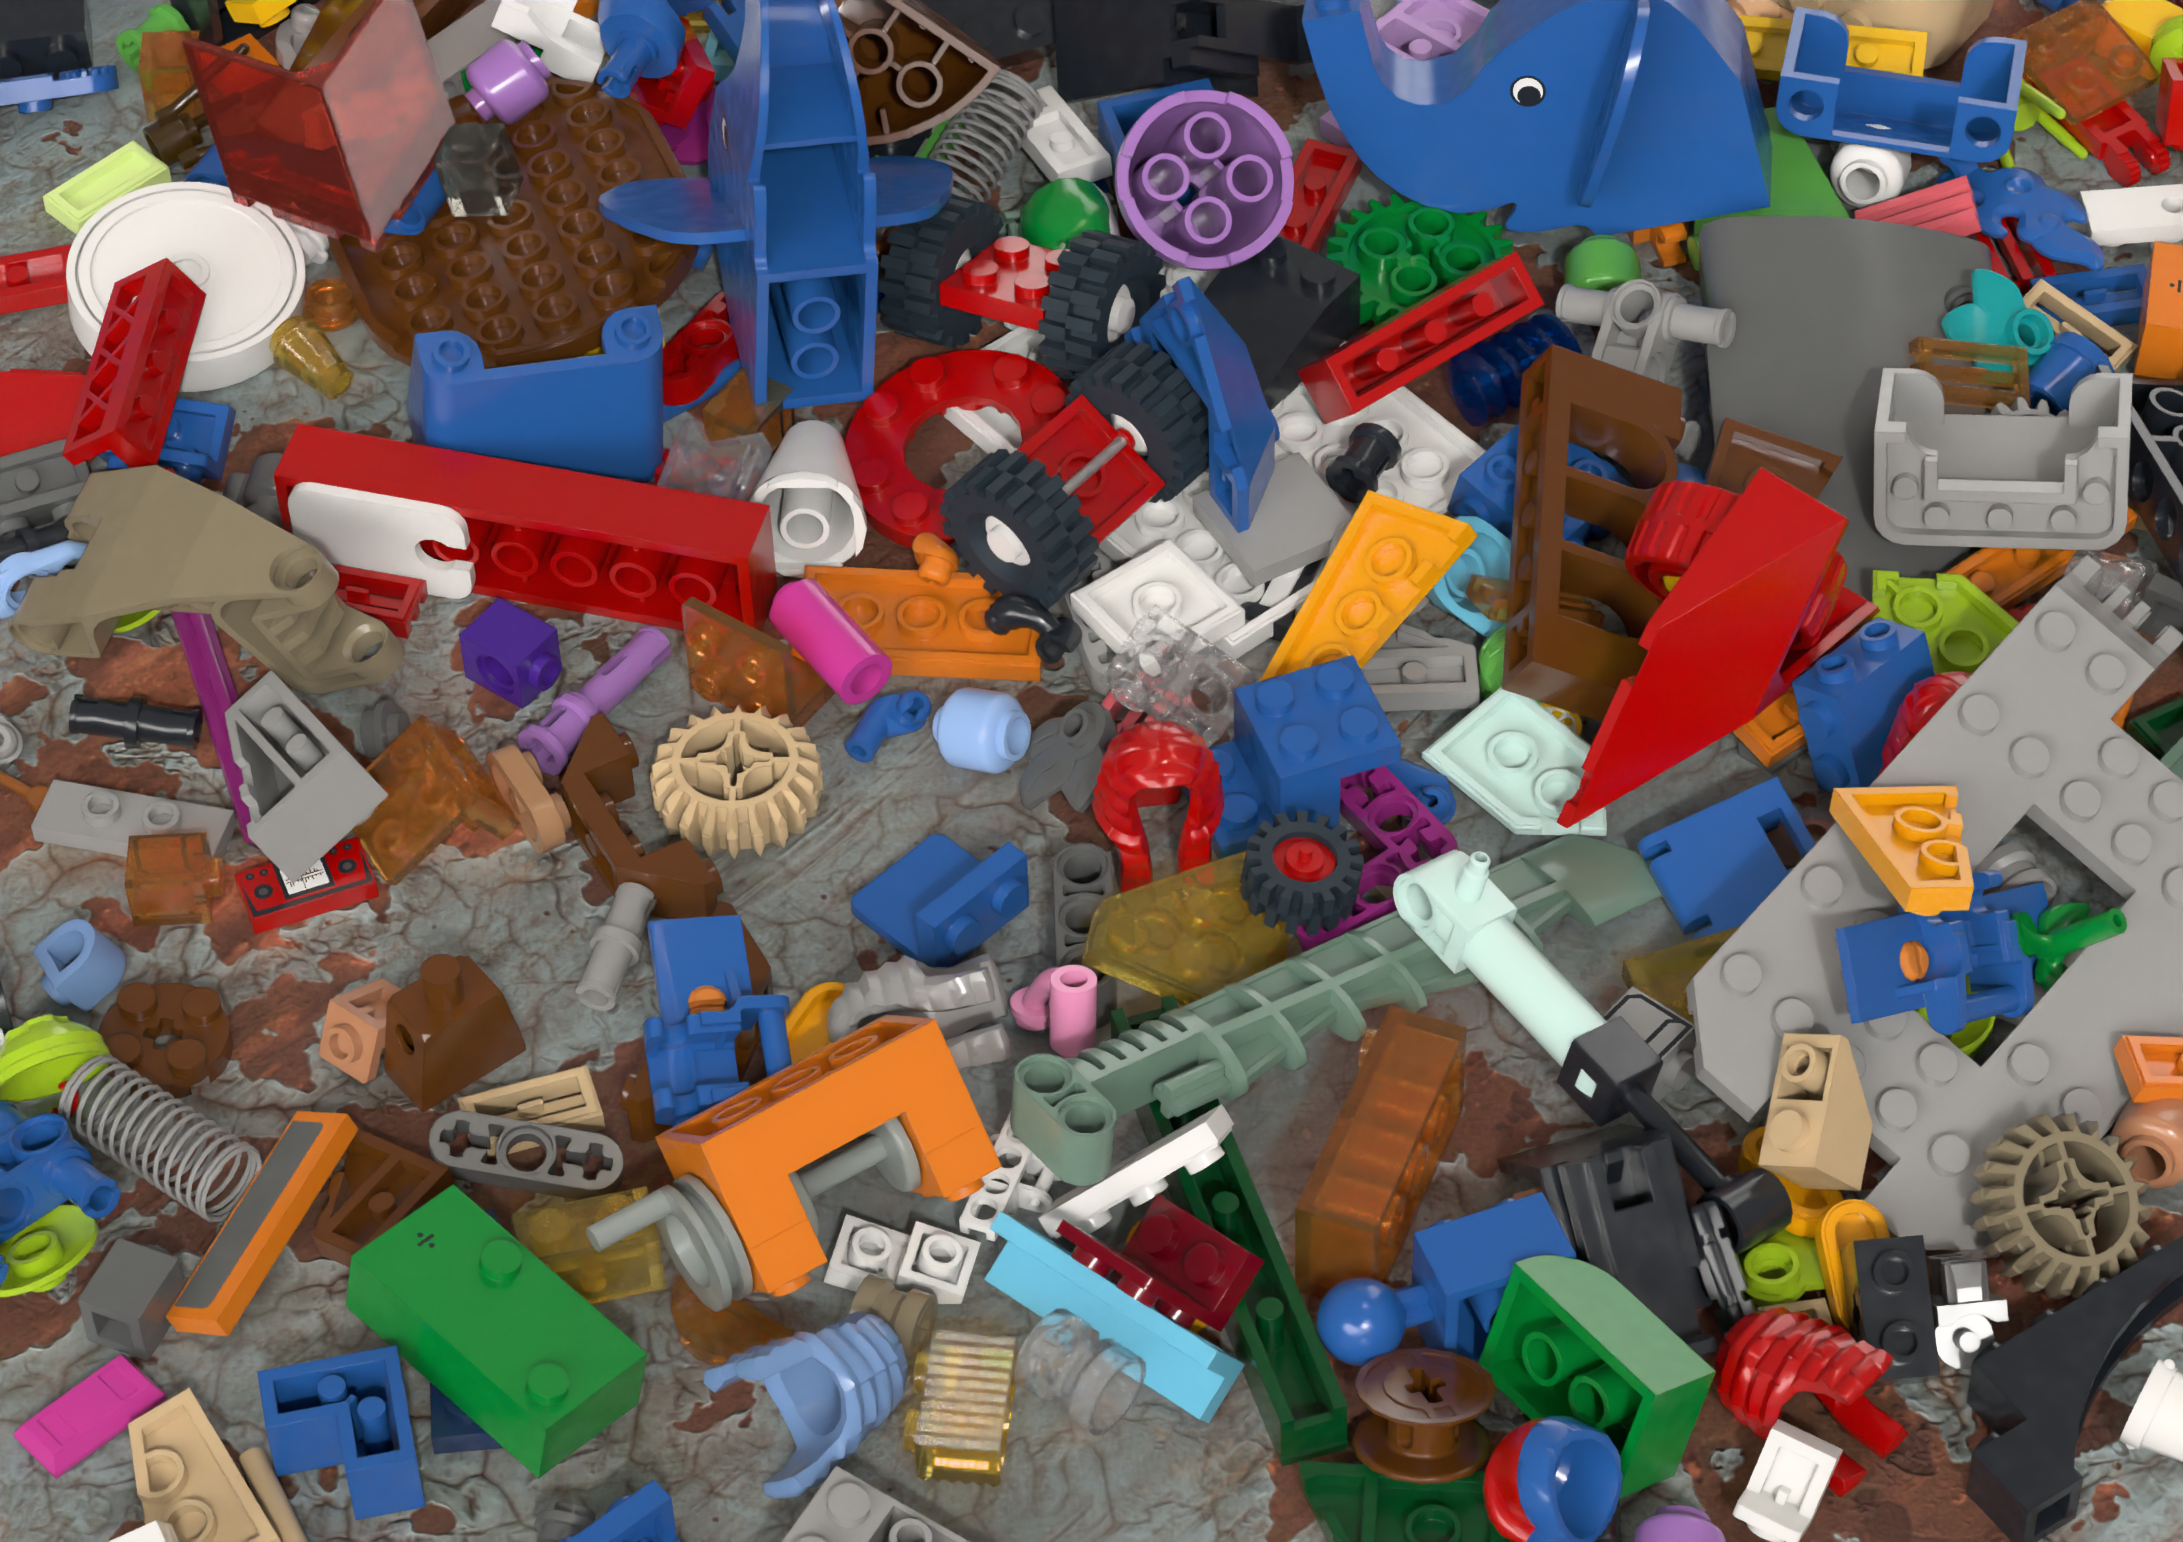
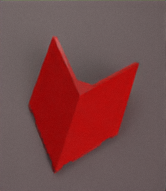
M1763 467L1759 469L1647 623L1638 644L1647 649L1648 653L1637 677L1633 675L1621 680L1581 767L1585 772L1579 789L1572 799L1565 802L1557 820L1558 824L1566 829L1750 722L1792 687V682L1812 668L1820 658L1838 648L1880 612L1878 606L1843 586L1833 613L1817 643L1808 649L1789 650L1849 524L1845 516Z

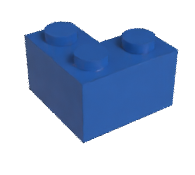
M397 1345L257 1371L265 1427L277 1477L344 1464L356 1520L426 1507Z

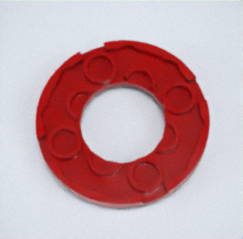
M964 350L918 359L911 366L885 381L872 395L867 397L852 420L846 435L844 445L864 505L867 522L884 537L912 549L914 539L921 533L935 534L950 546L955 542L953 536L945 535L942 523L948 518L940 514V505L945 501L942 496L946 490L933 488L916 479L906 465L907 457L905 452L909 441L915 438L914 432L926 419L935 414L944 416L947 413V408L957 406L963 410L976 411L992 406L1000 414L1006 413L1010 415L1018 425L1022 437L1021 447L1067 407L1065 406L1066 396L1071 392L1053 372L1043 365L1019 354L995 350Z

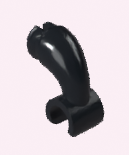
M1014 594L1001 596L984 613L987 627L997 635H1007L1011 630H1018L1020 628H1029L1039 633L1040 637L1035 645L1036 652L1040 659L1047 664L1058 662L1065 652H1073L1082 640V630L1075 621L1067 617L1056 618L1047 608L1026 596Z

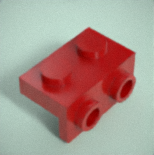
M678 16L685 28V45L677 68L670 75L662 78H644L639 76L629 96L651 113L659 127L667 123L685 130L699 103L705 102L711 94L716 72L688 19Z

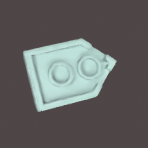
M1500 687L1422 752V758L1446 776L1449 781L1514 834L1606 836L1607 821L1605 807L1567 829L1557 823L1565 802L1572 799L1579 789L1585 772L1581 767L1591 745L1533 699L1503 690Z

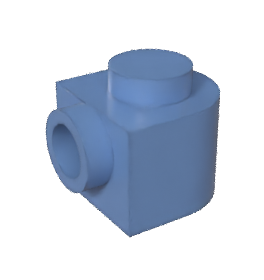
M82 919L70 920L60 925L32 950L45 972V975L39 979L45 991L63 1008H67L73 1003L84 1013L91 1010L119 985L126 966V957L123 950L93 925Z

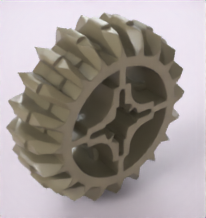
M2061 1113L2053 1118L2049 1114H2038L2026 1120L2024 1124L2018 1122L2003 1131L2004 1134L2001 1135V1139L1990 1143L1986 1150L1983 1151L1987 1161L1978 1165L1971 1174L1982 1188L1972 1192L1971 1197L1967 1201L1983 1209L1984 1216L1976 1219L1971 1229L1981 1232L1988 1231L1992 1242L1987 1244L1982 1255L1995 1256L2000 1253L2005 1261L2000 1276L2011 1278L2022 1273L2023 1292L2030 1291L2034 1293L2044 1288L2048 1299H2061L2068 1295H2071L2073 1298H2080L2094 1281H2099V1278L2105 1276L2113 1278L2139 1261L2134 1250L2143 1247L2145 1242L2151 1237L2138 1224L2149 1220L2154 1211L2140 1204L2138 1195L2145 1193L2150 1183L2139 1180L2134 1182L2129 1170L2134 1168L2138 1160L2137 1157L2127 1156L2121 1159L2116 1153L2121 1136L2109 1135L2099 1139L2098 1121L2086 1120L2077 1124L2073 1113ZM2029 1168L2030 1175L2025 1177L2026 1172ZM2024 1179H2026L2028 1190L2025 1202L2023 1198ZM2060 1203L2061 1206L2076 1204L2077 1207L2072 1209H2062L2061 1206L2045 1208L2044 1205ZM2096 1211H2097V1231H2095V1226H2094V1217H2095Z

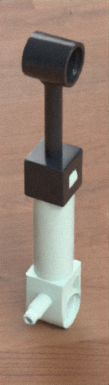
M1452 850L1397 877L1393 887L1394 902L1399 915L1406 925L1432 949L1454 974L1468 968L1562 1067L1557 1083L1597 1126L1602 1127L1630 1112L1644 1128L1669 1132L1676 1161L1706 1192V1194L1698 1199L1696 1204L1709 1200H1715L1719 1203L1727 1226L1721 1228L1723 1237L1731 1236L1737 1255L1788 1227L1793 1214L1791 1200L1786 1188L1774 1174L1758 1167L1750 1169L1739 1176L1736 1174L1727 1175L1651 1096L1663 1065L1661 1057L1621 1016L1607 1022L1513 924L1518 908L1488 878V868L1491 860L1486 853L1477 851L1473 852L1469 857L1462 851Z

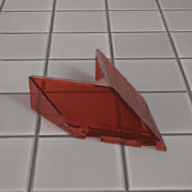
M375 0L333 61L297 72L195 38L182 41L234 202L250 207L257 201L270 206L274 217L339 239L344 234L357 237L362 248L375 253H379L387 241L384 229L390 220H401L435 169L434 154L440 145H451L459 133L413 0Z

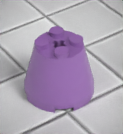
M1214 90L1181 91L1160 100L1139 117L1125 136L1115 167V191L1118 205L1133 235L1138 241L1151 245L1156 251V256L1162 260L1190 270L1213 271L1226 269L1245 262L1258 254L1276 238L1284 227L1294 203L1292 202L1294 172L1291 160L1293 153L1279 125L1264 109L1253 101L1231 91L1228 93ZM1191 184L1197 192L1192 197L1193 202L1182 207L1177 202V199L1185 193L1188 185Z

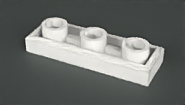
M2183 184L2080 191L2079 203L2085 209L2088 217L2087 222L2084 223L2086 235L2099 246L2118 247L2130 243L2154 241L2174 243L2183 240Z
M1220 1104L1112 1167L1108 1177L1100 1183L1078 1186L1059 1197L1043 1212L1038 1220L1050 1239L1053 1237L1057 1239L1062 1236L1056 1230L1063 1219L1089 1234L1093 1233L1113 1218L1109 1208L1129 1198L1134 1207H1137L1152 1199L1169 1186L1164 1177L1185 1166L1188 1173L1192 1175L1221 1158L1225 1152L1220 1143L1233 1130L1231 1128L1234 1125L1223 1105Z

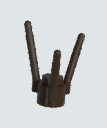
M240 44L170 105L153 113L156 122L142 129L153 155L168 167L179 162L185 170L197 164L211 146L196 149L195 146L203 142L199 130L246 103V96L238 94L193 119L187 112L178 116L179 113L249 52L250 47L248 44ZM260 133L236 139L266 141L267 138Z

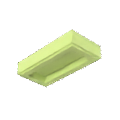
M132 140L42 197L45 211L77 235L84 224L98 210L113 200L134 190L162 183H171L172 180L169 167Z

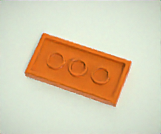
M805 565L803 579L816 580L892 661L891 675L1041 682L1043 660L1040 659L1035 648L1040 634L1029 628L1011 630L1007 635H997L989 630L984 620V613L997 598L1002 596V593L997 591L994 595L990 594L983 588L985 580L979 574L973 578L969 572H952L950 583L940 588L932 580L929 581V584L922 581L918 575V570ZM792 647V671L816 672Z

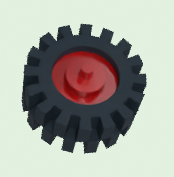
M1296 811L1294 822H1289L1284 812L1274 816L1273 826L1266 820L1258 825L1256 835L1252 833L1247 843L1240 883H1242L1240 892L1243 901L1250 899L1248 910L1254 917L1264 911L1266 912L1264 924L1274 929L1278 921L1286 923L1284 933L1296 935L1297 926L1305 925L1307 936L1319 934L1321 922L1328 931H1331L1338 927L1340 917L1346 921L1350 916L1353 905L1356 903L1364 860L1363 855H1358L1360 845L1354 837L1346 841L1348 833L1346 827L1339 823L1333 830L1328 829L1330 818L1321 814L1318 815L1316 823L1307 822V811Z

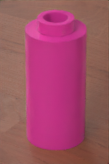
M802 579L784 585L776 593L769 613L771 624L845 703L851 705L863 703L875 696L884 687L892 672L891 659L816 580Z

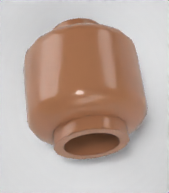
M2130 1098L2110 1134L2112 1136H2121L2116 1153L2121 1159L2127 1156L2138 1158L2134 1168L2129 1170L2134 1182L2139 1180L2150 1183L2148 1188L2163 1189L2177 1185L2183 1181V1099L2166 1098L2146 1103H2134Z

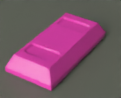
M120 1354L23 1423L13 1435L57 1479L128 1428V1423L168 1399L167 1394L125 1354Z

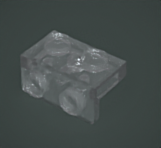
M696 419L683 420L669 451L657 486L748 501L766 470L773 448L762 432L710 441Z

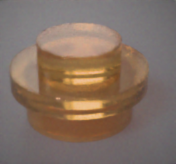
M325 278L316 281L307 289L302 314L304 321L310 327L319 331L336 332L351 326L358 320L359 314L344 280Z

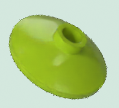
M59 1205L0 1245V1254L5 1258L2 1263L5 1262L8 1265L7 1277L0 1286V1297L16 1296L30 1291L45 1292L59 1285L66 1278L68 1271L76 1266L93 1247L98 1236L96 1219L85 1215L82 1209L76 1205Z

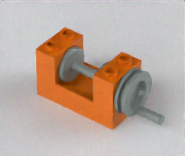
M886 1014L656 1136L657 1143L675 1179L673 1187L667 1184L588 1226L586 1233L592 1246L596 1251L600 1252L656 1222L669 1255L691 1291L705 1306L718 1312L730 1306L732 1299L738 1301L755 1291L768 1294L772 1292L774 1297H780L808 1284L811 1281L808 1272L828 1262L818 1241L820 1226L811 1199L875 1165L880 1174L895 1190L903 1193H919L922 1197H946L948 1202H952L979 1191L985 1185L982 1177L1002 1167L936 1019ZM860 1136L861 1142L800 1175L796 1173V1170Z

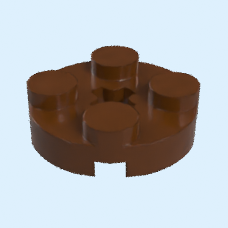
M135 982L125 986L117 995V1004L109 1009L98 1029V1033L103 1036L104 1042L114 1058L126 1064L131 1071L135 1070L142 1078L146 1077L153 1085L157 1084L163 1089V1092L172 1094L174 1099H182L192 1095L190 1086L201 1082L208 1075L210 1083H212L226 1069L233 1050L229 1019L222 1008L218 993L211 988L196 987L183 983L149 985L144 982ZM175 1035L181 1038L180 1040L169 1041L166 1049H156L154 1045V1040L160 1036ZM113 1070L107 1074L114 1077L115 1071ZM127 1077L124 1079V1084L127 1083ZM138 1084L131 1086L129 1096L138 1090ZM149 1091L142 1093L141 1100L144 1101L148 1098ZM157 1098L153 1102H160V1099Z

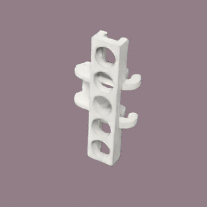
M1011 1111L1000 1134L992 1135L990 1141L997 1156L1006 1154L1008 1163L1015 1165V1167H1000L983 1176L984 1187L969 1196L970 1198L959 1219L960 1232L969 1234L971 1229L986 1233L987 1240L994 1242L998 1234L989 1228L1000 1211L1007 1215L1008 1213L1016 1214L1020 1207L1043 1213L1053 1203L1051 1196L1048 1194L1052 1182L1061 1181L1018 1138H1014L1015 1134L1010 1125ZM1025 1170L1027 1174L1039 1177L1035 1187L1020 1183ZM992 1179H1002L1006 1181L1008 1184L994 1181ZM983 1204H987L988 1207L997 1210L994 1217L981 1220L976 1218Z

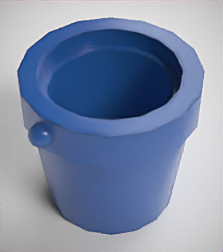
M2061 332L2055 335L2054 340L2050 343V349L2041 355L2018 386L2016 398L2023 397L2030 409H2035L2040 400L2043 399L2048 402L2049 413L2057 416L2064 409L2069 411V399L2072 389L2079 380L2094 374L2097 365H2108L2112 373H2115L2108 357L2102 350L2086 337L2074 332Z

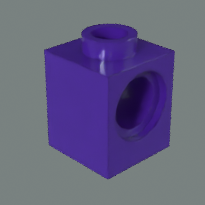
M500 597L459 634L465 677L522 709L541 691L551 688L558 679L559 674L563 671L557 629Z

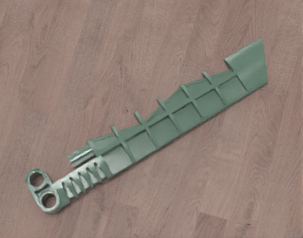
M1575 834L1559 837L1489 869L1488 876L1518 908L1513 924L1540 952H1543L1545 949L1538 935L1566 913L1581 924L1593 928L1662 896L1649 873V865L1653 860L1644 861L1641 854L1635 851ZM1397 910L1297 956L1287 958L1285 961L1237 983L1233 982L1226 985L1223 989L1184 1007L1167 1011L1161 1014L1158 1020L1145 1021L1140 1024L1138 1029L1123 1031L1118 1039L1101 1041L1097 1048H1086L1080 1051L1077 1057L1063 1059L1052 1054H1034L1025 1057L1018 1062L1014 1069L1010 1116L1011 1129L1016 1137L1064 1182L1076 1186H1089L1100 1183L1108 1177L1112 1169L1116 1118L1157 1099L1161 1102L1160 1112L1167 1119L1181 1116L1217 1098L1236 1100L1247 1093L1250 1084L1275 1065L1292 1071L1304 1067L1308 1061L1303 1044L1325 1027L1346 1040L1358 1041L1368 1034L1366 1022L1360 1011L1395 1003L1407 1011L1416 1013L1428 1005L1427 994L1469 983L1477 984L1480 980L1468 968L1454 974L1432 949L1406 925Z

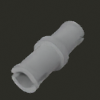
M633 882L620 884L615 892V899L604 925L596 928L589 943L592 955L583 977L575 989V994H579L578 1000L592 1009L606 1011L614 1008L618 992L628 968L635 965L640 958L643 950L640 938L650 913L657 903V899H653L655 894L647 887Z

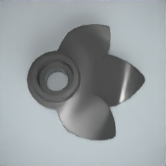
M1095 701L1082 702L1073 707L1064 717H1055L1045 721L1031 734L1029 746L1024 755L1031 762L1024 769L1020 780L1021 801L1026 809H1033L1062 790L1070 805L1076 811L1084 813L1095 797L1093 789L1097 784L1096 776L1100 771L1102 757L1107 751L1111 740L1117 736L1116 723L1111 718L1107 708Z

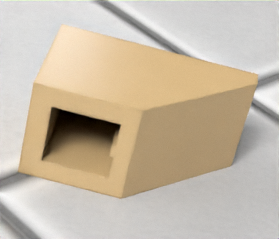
M1784 1033L1758 1165L1803 1188L1860 1191L1873 1123L1849 1040L1842 1035Z

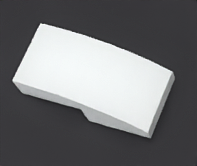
M846 1214L824 1283L857 1292L863 1279L867 1275L873 1274L891 1280L896 1290L908 1292L913 1288L936 1295L938 1304H961L981 1242L918 1221L915 1222L910 1236Z

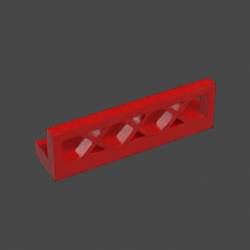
M167 257L114 283L62 452V456L74 466L108 450H111L130 468L157 465L207 295ZM101 424L100 430L94 432Z

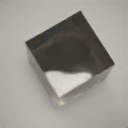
M466 122L460 125H450L433 160L453 217L507 215L524 179L504 123L479 124L476 122Z

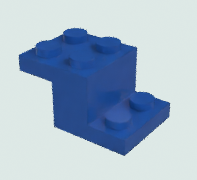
M1353 655L1234 689V740L1208 748L1213 751V758L1219 763V774L1222 776L1225 802L1219 826L1213 834L1212 849L1219 863L1223 864L1245 857L1247 843L1251 834L1256 835L1258 825L1265 820L1273 826L1274 816L1285 812L1289 822H1294L1296 811H1307V822L1316 823L1318 815L1321 814L1330 818L1328 829L1333 830L1340 823V778L1401 761V743ZM1182 786L1181 788L1188 802H1190V790Z

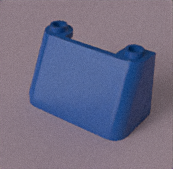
M657 304L625 308L615 311L609 316L602 328L601 344L604 353L602 355L490 369L484 368L482 354L477 343L466 334L446 330L414 334L406 405L414 444L452 449L500 459H510L558 469H568L575 472L616 479H626L639 483L649 482L654 478L657 466L662 464V456L664 454L663 330Z

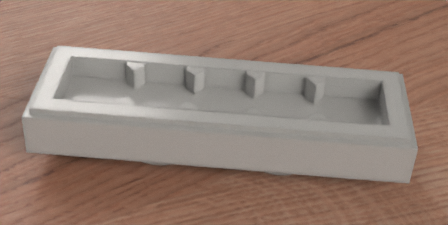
M53 779L31 828L34 841L136 858L133 843L141 837L205 834L212 871L216 872L237 824L234 810ZM193 837L186 842L191 866L200 870H207L201 838ZM185 838L144 840L138 844L141 859L186 867L181 841Z

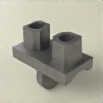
M1969 1253L1926 1256L1938 1357L1942 1362L1953 1368L1971 1369L1976 1356L1986 1346L1994 1342L1992 1326L1985 1317L1995 1322L2009 1321L2007 1300L1989 1292L1985 1260L1972 1259V1255Z

